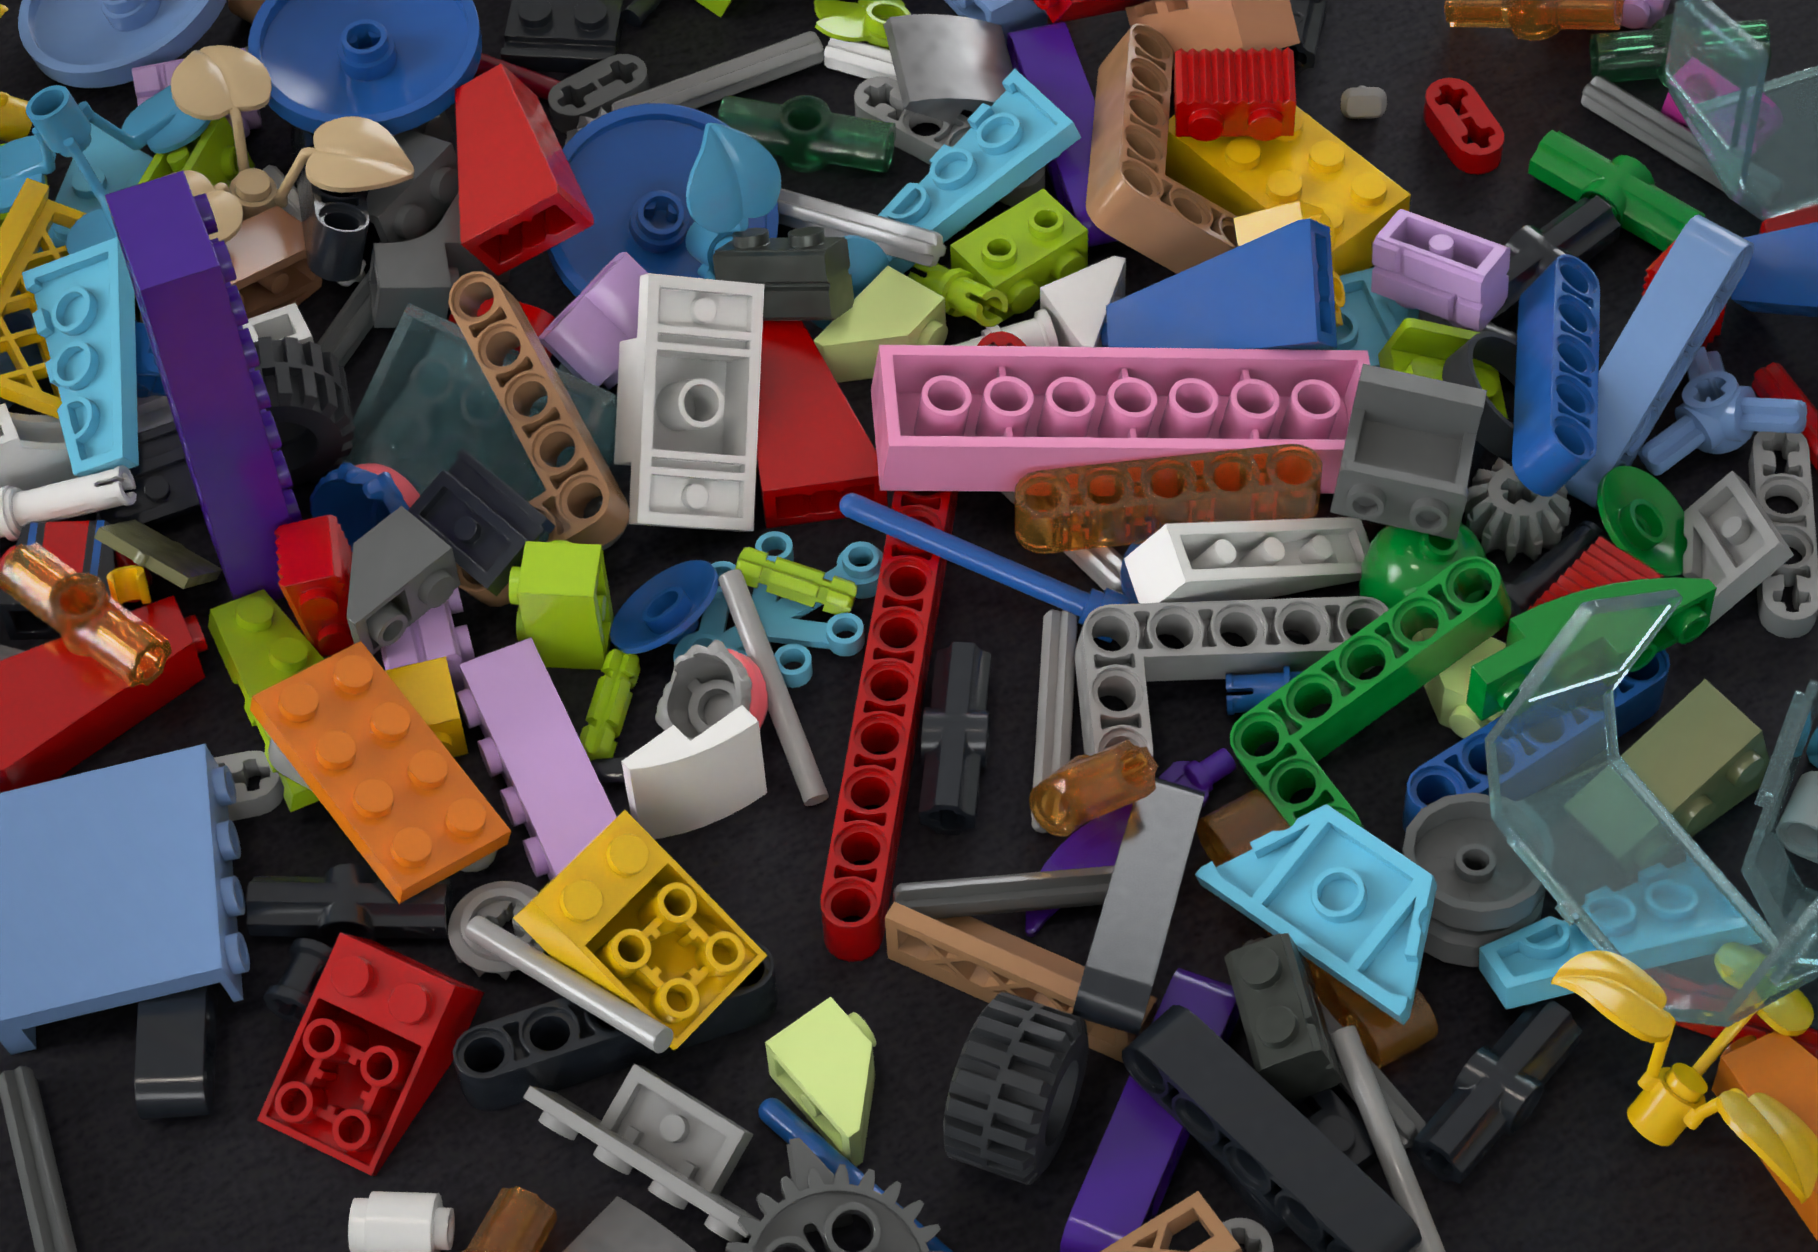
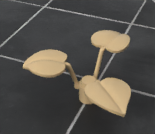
M216 45L192 51L174 70L171 78L172 98L176 106L183 113L200 120H216L229 114L232 122L239 173L230 183V187L222 182L212 186L211 182L203 174L190 170L184 171L193 197L206 193L218 228V232L209 235L210 240L218 238L219 241L224 240L226 243L238 234L242 227V221L277 205L281 208L288 205V194L305 164L306 177L309 182L331 192L351 193L380 189L414 178V167L387 129L370 119L350 116L337 118L320 125L314 132V148L307 147L300 150L282 184L277 189L274 180L265 171L249 167L243 119L240 112L258 110L269 103L272 91L271 78L265 66L255 56L242 49Z

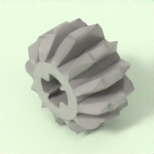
M1499 457L1492 466V471L1478 469L1476 476L1472 480V487L1468 489V497L1464 509L1465 518L1467 519L1466 527L1474 532L1477 539H1482L1481 546L1485 554L1500 549L1504 551L1508 563L1512 561L1517 553L1522 552L1535 562L1538 555L1541 554L1542 548L1552 549L1561 541L1562 532L1565 526L1569 524L1571 508L1569 507V501L1566 499L1568 491L1565 485L1551 497L1535 494L1518 479L1513 466H1510Z

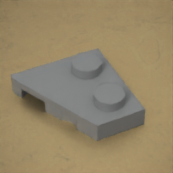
M1733 471L1728 473L1684 511V536L1687 538L1688 544L1683 555V576L1685 578L1709 579L1717 587L1708 627L1794 556L1746 482Z

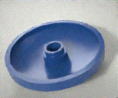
M265 0L258 10L250 29L248 53L255 56L265 66L271 78L272 91L268 103L269 107L290 124L314 134L320 125L341 117H363L379 123L391 135H395L432 120L455 103V89L471 81L477 72L482 53V35L473 0Z
M646 103L620 108L604 114L579 130L567 142L562 150L593 214L594 225L547 250V253L555 271L575 297L584 290L615 256L622 252H627L647 273L702 278L697 273L702 263L694 259L686 248V235L690 226L694 223L687 208L686 189L691 169L702 145L706 124L717 123L728 126L727 124L693 108L665 103ZM778 202L768 214L758 218H748V228H766L769 231V238H777L779 222Z

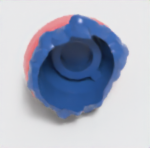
M345 462L338 469L322 477L315 486L309 498L310 513L312 518L324 515L336 516L337 523L341 524V531H344V537L348 539V545L351 546V551L353 552L354 542L400 506L409 510L420 497V494L403 475L390 467L376 463L353 465L350 462Z

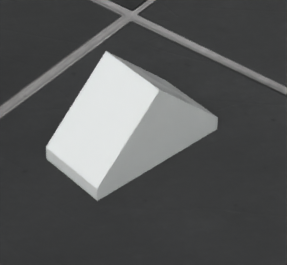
M1112 256L1040 287V310L1045 309L1048 312L1056 332L1059 347H1102L1101 331L1104 323L1107 322L1106 305L1125 297L1126 258Z

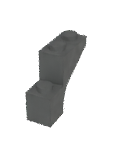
M445 111L416 128L392 135L414 167V178L389 187L369 190L366 198L369 221L376 228L380 238L379 243L403 242L421 237L450 207L459 191L458 158L452 143L447 142L454 135Z
M459 191L441 222L429 233L403 242L373 243L368 288L374 328L445 327L449 308V292L453 284L462 275L472 271H483L492 275L498 282H508L510 270L497 276L461 245Z

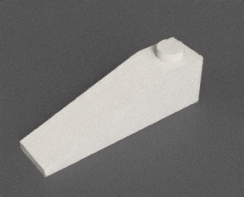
M1353 517L1165 524L1126 556L1124 561L1139 603L1259 600L1359 581L1362 577L1361 566L1370 543L1361 519Z

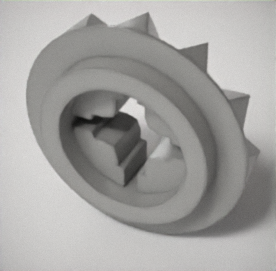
M497 881L482 885L465 895L454 908L448 925L449 941L458 963L464 962L470 966L478 977H481L485 972L498 973L507 980L510 973L518 969L467 939L465 935L467 924L475 916L481 915L502 928L506 921L510 922L512 916H515L539 892L519 882ZM513 918L512 924L516 937L541 952H546Z

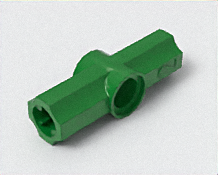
M1551 130L1540 141L1536 152L1530 159L1528 174L1577 202L1584 197L1589 199L1595 196L1600 197L1612 207L1613 214L1622 228L1663 252L1677 239L1684 226L1695 215L1705 217L1706 215L1656 187L1650 171L1637 159L1628 155H1619L1611 161L1560 131L1555 132Z

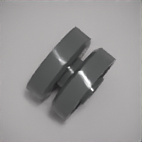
M1473 792L1444 796L1418 812L1406 828L1402 855L1431 873L1437 883L1424 952L1445 963L1479 967V947L1540 921L1552 856L1546 833L1525 809L1502 797Z

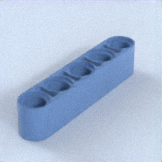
M1695 215L1684 226L1599 370L1596 455L1565 484L1569 495L1598 510L1597 489L1602 477L1615 467L1631 466L1745 273L1754 251V244L1701 215Z

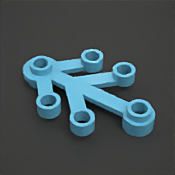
M779 531L767 532L756 541L755 549L766 553L772 549H779L784 552L778 555V557L794 562L792 540L785 533ZM864 541L854 542L840 553L837 559V566L826 572L824 579L832 581L835 575L853 581L857 585L856 598L866 599L876 595L883 553L871 543ZM768 555L767 560L775 562L777 556ZM727 561L711 564L719 576L727 571L734 570L736 566ZM856 564H868L862 567L855 566ZM759 583L757 589L754 588L752 599L769 642L787 644L780 647L774 655L786 687L795 688L803 686L812 677V657L809 650L804 646L830 649L839 656H852L863 648L865 644L864 624L858 616L852 613H839L830 618L827 623L800 620L799 618L823 604L816 602L814 608L786 598L778 600L779 596L766 592L767 585ZM718 586L712 602L702 615L699 631L685 636L677 644L674 651V661L678 656L684 655L691 646L699 644L708 647L714 640L722 641L727 649H733L747 656L736 626L726 631L729 608L720 586ZM842 631L855 633L854 636L845 639L836 636L837 633ZM789 662L803 664L800 668L794 670L783 667Z

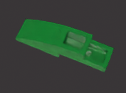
M1701 578L1640 579L1607 584L1571 593L1538 605L1510 619L1506 647L1471 666L1466 704L1483 721L1502 710L1510 712L1518 709L1531 698L1533 693L1556 681L1565 683L1572 680L1583 671L1587 664L1603 682L1625 670L1629 673L1638 671L1646 666L1660 651L1677 642L1680 644L1689 643L1706 630L1710 623V615L1717 587L1709 579Z

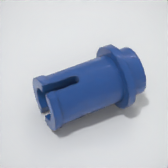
M1290 665L1283 666V672L1237 675L1226 673L1227 693L1253 692L1251 695L1226 696L1228 715L1246 713L1303 671L1290 672Z

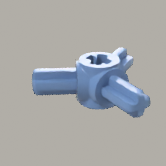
M1702 346L1687 369L1689 382L1682 392L1684 403L1675 409L1677 421L1647 442L1640 449L1638 456L1651 474L1658 476L1697 448L1712 454H1723L1736 450L1751 438L1754 431L1799 434L1806 427L1807 405L1802 400L1756 398L1751 387L1739 386L1736 378L1732 374L1725 372L1723 361L1718 351L1706 352V348Z

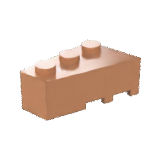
M1150 0L1125 8L1130 27L1136 23L1146 24L1166 38L1173 51L1172 70L1175 69V52L1180 48L1186 52L1192 48L1198 52L1204 48L1210 52L1218 48L1223 52L1227 48L1233 51L1239 48L1245 51L1254 48L1259 51L1265 47L1271 51L1277 47L1282 51V48L1300 43L1290 0Z
M278 205L242 221V227L238 234L225 243L237 277L236 280L230 281V283L237 286L248 319L296 303L298 306L322 287V278L315 275L307 263L302 222ZM140 314V322L144 323L142 315Z

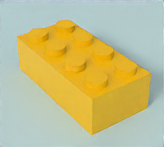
M1297 106L1294 136H1279L1270 141H1259L1251 136L1219 137L1208 142L1198 141L1192 137H1175V115L1169 119L1166 176L1237 217L1298 200L1323 208L1324 213L1330 218L1334 228L1335 245L1331 248L1334 272L1339 276L1369 269L1373 266L1372 245L1377 234L1399 209L1409 211L1410 193Z

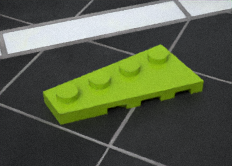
M263 589L210 609L208 628L232 682L240 686L245 698L244 709L251 725L257 726L265 742L264 754L272 772L275 773L278 771L271 764L268 754L271 737L250 711L252 696L324 660V658ZM278 772L284 785L283 797L290 812L319 801L313 791Z

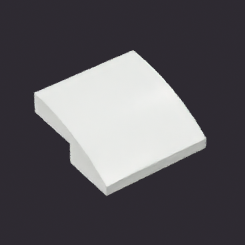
M743 705L736 708L691 741L675 725H672L621 761L630 814L653 839L678 835L707 826L741 810L767 793L759 721Z

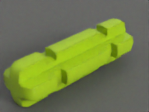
M744 547L741 551L735 569L742 571L747 586L757 589L759 583L767 585L766 592L812 608H814L816 602L823 604L822 611L833 615L851 612L857 594V585L853 581L835 575L832 581L824 579L825 572L778 556L776 561L773 562L767 560L769 553L751 547Z
M613 649L606 654L601 670L605 674L598 679L585 719L589 724L582 728L579 738L590 761L613 758L617 745L614 738H617L621 733L633 695L630 689L636 686L641 670L638 664L639 657L636 654H625L619 649Z

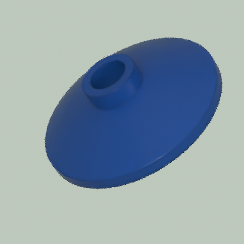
M691 560L674 565L648 580L627 599L616 614L610 629V639L614 646L621 650L622 653L638 654L650 651L666 643L677 644L685 636L694 633L699 625L698 619L712 602L719 586V575L715 568L707 561Z

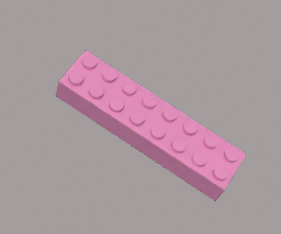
M879 345L871 386V399L880 491L1334 494L1362 365H1370L1368 350Z

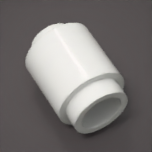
M372 1191L369 1198H354L350 1208L348 1224L350 1252H441V1250H451L455 1229L453 1208L443 1207L442 1198L439 1193Z

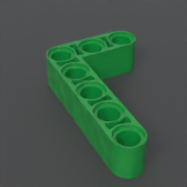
M1472 556L1464 557L1454 562L1247 711L1234 723L1230 733V745L1248 778L1287 829L1296 822L1297 818L1325 804L1364 829L1357 813L1317 762L1502 629L1511 615V601L1496 565L1486 558ZM1476 591H1490L1485 599L1479 602H1464L1470 594ZM1425 628L1437 629L1431 638L1424 641H1412L1413 636ZM1372 666L1384 667L1383 671L1372 679H1359L1360 675ZM1319 704H1331L1330 709L1324 715L1317 718L1306 717L1313 707ZM1266 742H1278L1276 748L1271 753L1265 756H1253L1255 750L1260 745ZM1303 788L1315 789L1313 795L1308 800L1298 804L1289 803L1291 797L1297 791Z

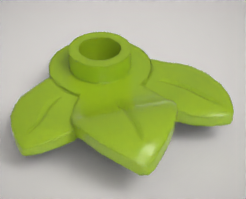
M814 0L815 13L820 19L816 22L815 28L833 39L846 42L867 41L870 45L888 50L890 49L884 23L889 17L911 15L902 0H858V3L839 0Z

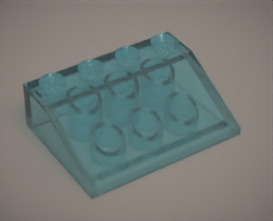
M408 303L352 420L355 439L352 440L353 448L350 455L342 457L343 463L350 462L353 465L376 463L390 467L403 475L421 496L443 469L448 471L459 458L456 453L462 447L527 502L545 492L546 489L459 326ZM514 349L509 351L504 358L503 366L512 364L520 352ZM555 368L609 467L612 464L615 452L617 396ZM548 396L541 397L533 403L529 417L539 414L545 408ZM575 446L567 447L560 453L557 458L556 467L566 465L572 459L575 453ZM546 531L537 542H547L549 532Z

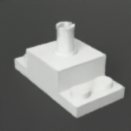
M652 273L640 275L637 338L620 341L614 452L615 465L631 466L629 524L751 532L754 530L765 284Z

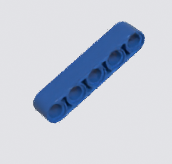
M1569 254L1558 256L1520 295L1518 307L1512 465L1514 472L1524 486L1533 493L1543 497H1551L1556 494L1596 455L1600 285L1591 268L1579 258Z
M1664 649L1657 653L1640 670L1631 673L1625 670L1605 682L1587 664L1583 671L1572 680L1565 683L1556 681L1532 696L1518 709L1506 712L1419 766L1410 774L1407 782L1402 816L1404 831L1406 832V828L1418 812L1427 806L1425 805L1426 803H1433L1444 796L1473 792L1502 797L1511 803H1515L1652 717L1660 708L1669 672L1670 660L1666 650ZM1529 740H1538L1544 743H1535ZM1477 771H1486L1494 775H1483Z

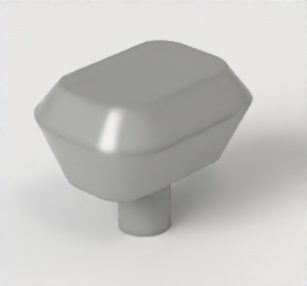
M1361 85L1357 88H1349L1342 94L1341 111L1349 119L1379 118L1386 111L1387 96L1379 87Z

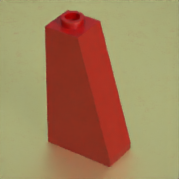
M502 63L455 89L461 245L499 276L594 225L593 214L537 95Z
M802 320L763 321L757 468L766 528L848 518L840 511V501L843 496L849 493H856L888 507L887 491H880L876 450Z
M172 595L0 660V793L56 780L203 680L205 675L198 653L208 650V646L195 614L183 618L175 597Z

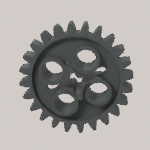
M839 1164L833 1183L824 1184L819 1171L813 1166L809 1167L807 1188L801 1191L787 1176L781 1178V1191L784 1200L780 1203L760 1193L756 1200L764 1214L761 1222L742 1215L737 1222L741 1229L751 1237L748 1244L729 1242L725 1251L775 1252L778 1249L789 1247L795 1248L800 1252H815L803 1231L806 1225L812 1224L817 1228L827 1252H846L834 1242L832 1225L839 1217L847 1214L863 1218L870 1227V1244L859 1252H929L927 1243L935 1237L941 1228L938 1224L922 1228L917 1227L914 1219L920 1213L924 1203L918 1200L903 1209L897 1205L896 1201L901 1189V1183L898 1181L890 1185L883 1194L874 1191L875 1170L868 1169L857 1186L849 1184L845 1164Z

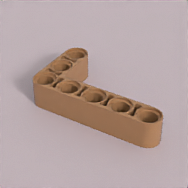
M1136 23L1130 27L1098 68L1086 211L1091 221L1100 230L1178 274L1238 247L1233 219L1237 216L1165 175L1173 51L1169 42L1161 33L1146 24Z
M472 271L462 275L453 284L449 292V307L546 489L545 492L528 503L556 525L553 531L549 533L547 542L565 540L578 544H600L604 546L624 531L629 521L630 512L627 500L520 303L492 275L483 271ZM494 298L490 310L484 315L477 317L480 305L484 301ZM521 346L517 359L512 364L503 366L507 353ZM548 396L545 408L539 414L529 417L533 403L541 397ZM575 446V453L572 459L566 465L556 467L557 458L560 453L567 447ZM603 496L599 511L592 517L583 518L587 503L593 498ZM456 563L461 584L459 587L490 607H501L510 603L509 583L496 597Z

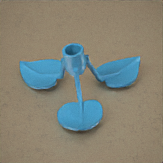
M54 85L37 92L26 106V114L35 126L32 129L34 135L19 138L0 146V214L9 212L26 178L45 184L44 175L50 174L55 170L54 161L56 153H60L62 156L74 159L102 207L83 215L71 227L66 238V248L69 255L117 237L105 198L107 192L83 154V151L90 145L92 139L90 123L132 150H140L147 144L151 151L162 154L179 149L195 140L205 131L211 120H200L183 113L176 106L172 98L171 85L133 110L126 118L122 129L95 113L87 101H83L78 105L66 87Z
M707 123L705 126L702 145L691 169L686 189L687 208L694 220L686 235V248L694 259L702 263L697 271L698 275L703 279L716 280L713 263L715 250L731 241L734 232L746 231L749 225L748 218H758L768 214L776 205L781 190L780 170L771 153L744 132L717 123ZM848 235L843 237L848 242L850 259L848 271L852 276L855 299L887 266L891 267L885 252L876 243L862 236ZM833 320L811 321L819 328L825 329Z

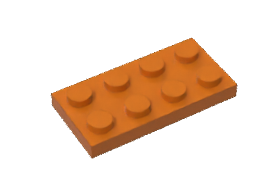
M362 641L252 696L250 706L252 714L399 904L508 844L511 834L509 827Z

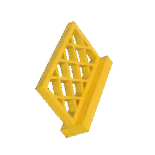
M26 178L0 227V353L7 352L16 368L15 371L0 375V398L59 419L57 409L62 404L61 398L43 392L36 381L48 377L45 362L28 366L19 349L45 341L46 339L37 334L36 327L11 334L3 318L6 314L28 308L31 313L38 310L34 294L25 288L22 272L69 255L66 245L58 248L55 247L48 232L53 223L71 229L75 222L87 213L49 200L48 185ZM18 289L21 292L20 295H16Z

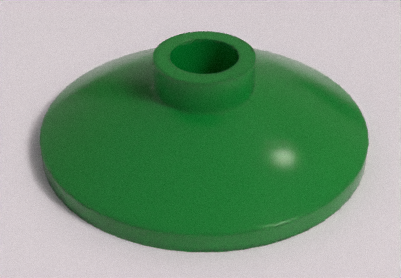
M1618 466L1607 472L1598 485L1597 504L1603 525L1611 541L1619 549L1636 557L1662 574L1664 578H1674L1682 575L1683 555L1687 549L1688 542L1684 536V511L1675 497L1660 481L1639 468Z

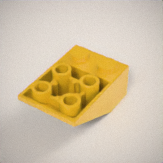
M626 810L609 823L513 917L553 959L672 1029L673 1040L669 1047L673 1050H676L767 956Z

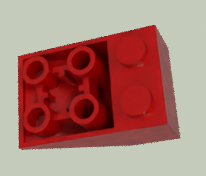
M340 932L257 1121L362 1172L376 1176L454 1060L453 1049L456 1040L469 1029L485 992L373 940Z

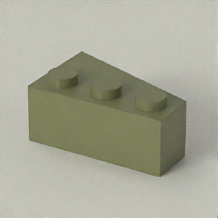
M1704 679L1559 812L1568 835L1622 887L1626 886L1633 878L1656 869L1668 854L1774 778L1763 732L1712 684Z

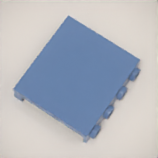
M206 744L0 793V1042L10 1055L37 1049L36 1026L219 982L233 1002L243 1000L241 973L249 971L250 959L245 939L238 932L237 916L245 914V899L238 878L233 876L232 860L240 858L241 847L236 827L229 820L228 805L236 803V789L230 769L226 765L218 766Z

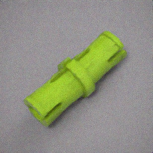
M915 263L914 267L927 273V276L923 278L911 271L909 273V278L945 298V313L951 316L960 317L965 315L982 326L994 327L1003 319L989 312L990 307L1005 314L1007 313L1008 300L1006 295L998 289L979 283L978 278L962 268L949 269L939 263L932 267Z

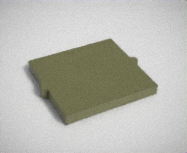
M137 520L99 527L94 537L96 540L130 558L137 565L151 570L182 589L215 581L222 571L220 567L186 549L182 544L170 540Z

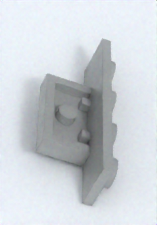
M637 1064L632 1066L602 1121L556 1092L530 1086L524 1095V1099L543 1110L539 1122L570 1140H575L578 1133L598 1145L593 1155L601 1162L626 1175H629L634 1167L652 1178L653 1181L648 1188L651 1193L682 1210L685 1209L688 1202L709 1214L704 1225L730 1242L742 1243L744 1237L751 1238L737 1223L741 1215L761 1222V1220L720 1195L754 1134L644 1066Z

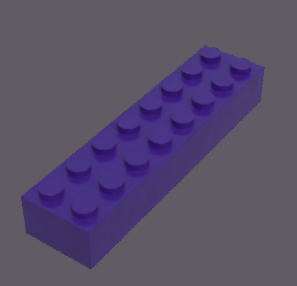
M184 171L106 194L105 198L204 521L233 600L263 589L273 600L283 598L285 596L278 584L280 578L277 572L280 569L276 563L279 558L275 553L278 548L275 544L277 537L274 531L280 525L302 521V516L292 489H288L293 486L285 458L281 450L277 451L278 448L282 447L278 429L271 411H266V408L272 407L260 370L255 371L254 367L260 366L257 351L249 329H243L242 326L249 323L245 307L237 286L230 283V281L237 279L230 254L224 240L219 241L218 238L210 240L209 238L210 234L218 232V228L207 195L203 193L193 197Z

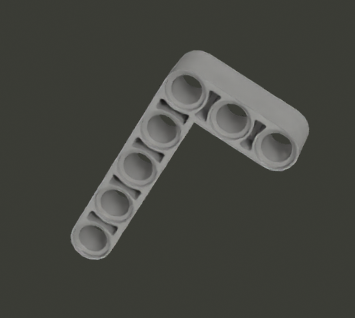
M1365 596L1109 604L1097 607L1085 619L1075 650L1085 768L1089 787L1098 797L1106 801L1124 802L1136 795L1141 775H1147L1153 759V742L1146 682L1226 679V673H1232V675L1283 672V666L1290 665V672L1304 671L1352 637L1347 629H1363L1388 611V607L1375 598ZM1284 631H1298L1308 638L1310 644H1296L1287 638ZM1226 632L1236 633L1247 642L1248 646H1232L1226 643L1221 634ZM1164 634L1173 635L1180 639L1184 644V648H1168L1158 640L1157 636ZM1101 636L1110 637L1121 646V650L1106 651L1098 647L1093 639ZM1375 666L1366 669L1363 673L1370 671ZM1107 695L1116 696L1127 705L1128 709L1119 712L1111 711L1104 707L1099 698ZM1113 755L1122 756L1130 761L1134 770L1118 772L1107 764L1105 758Z

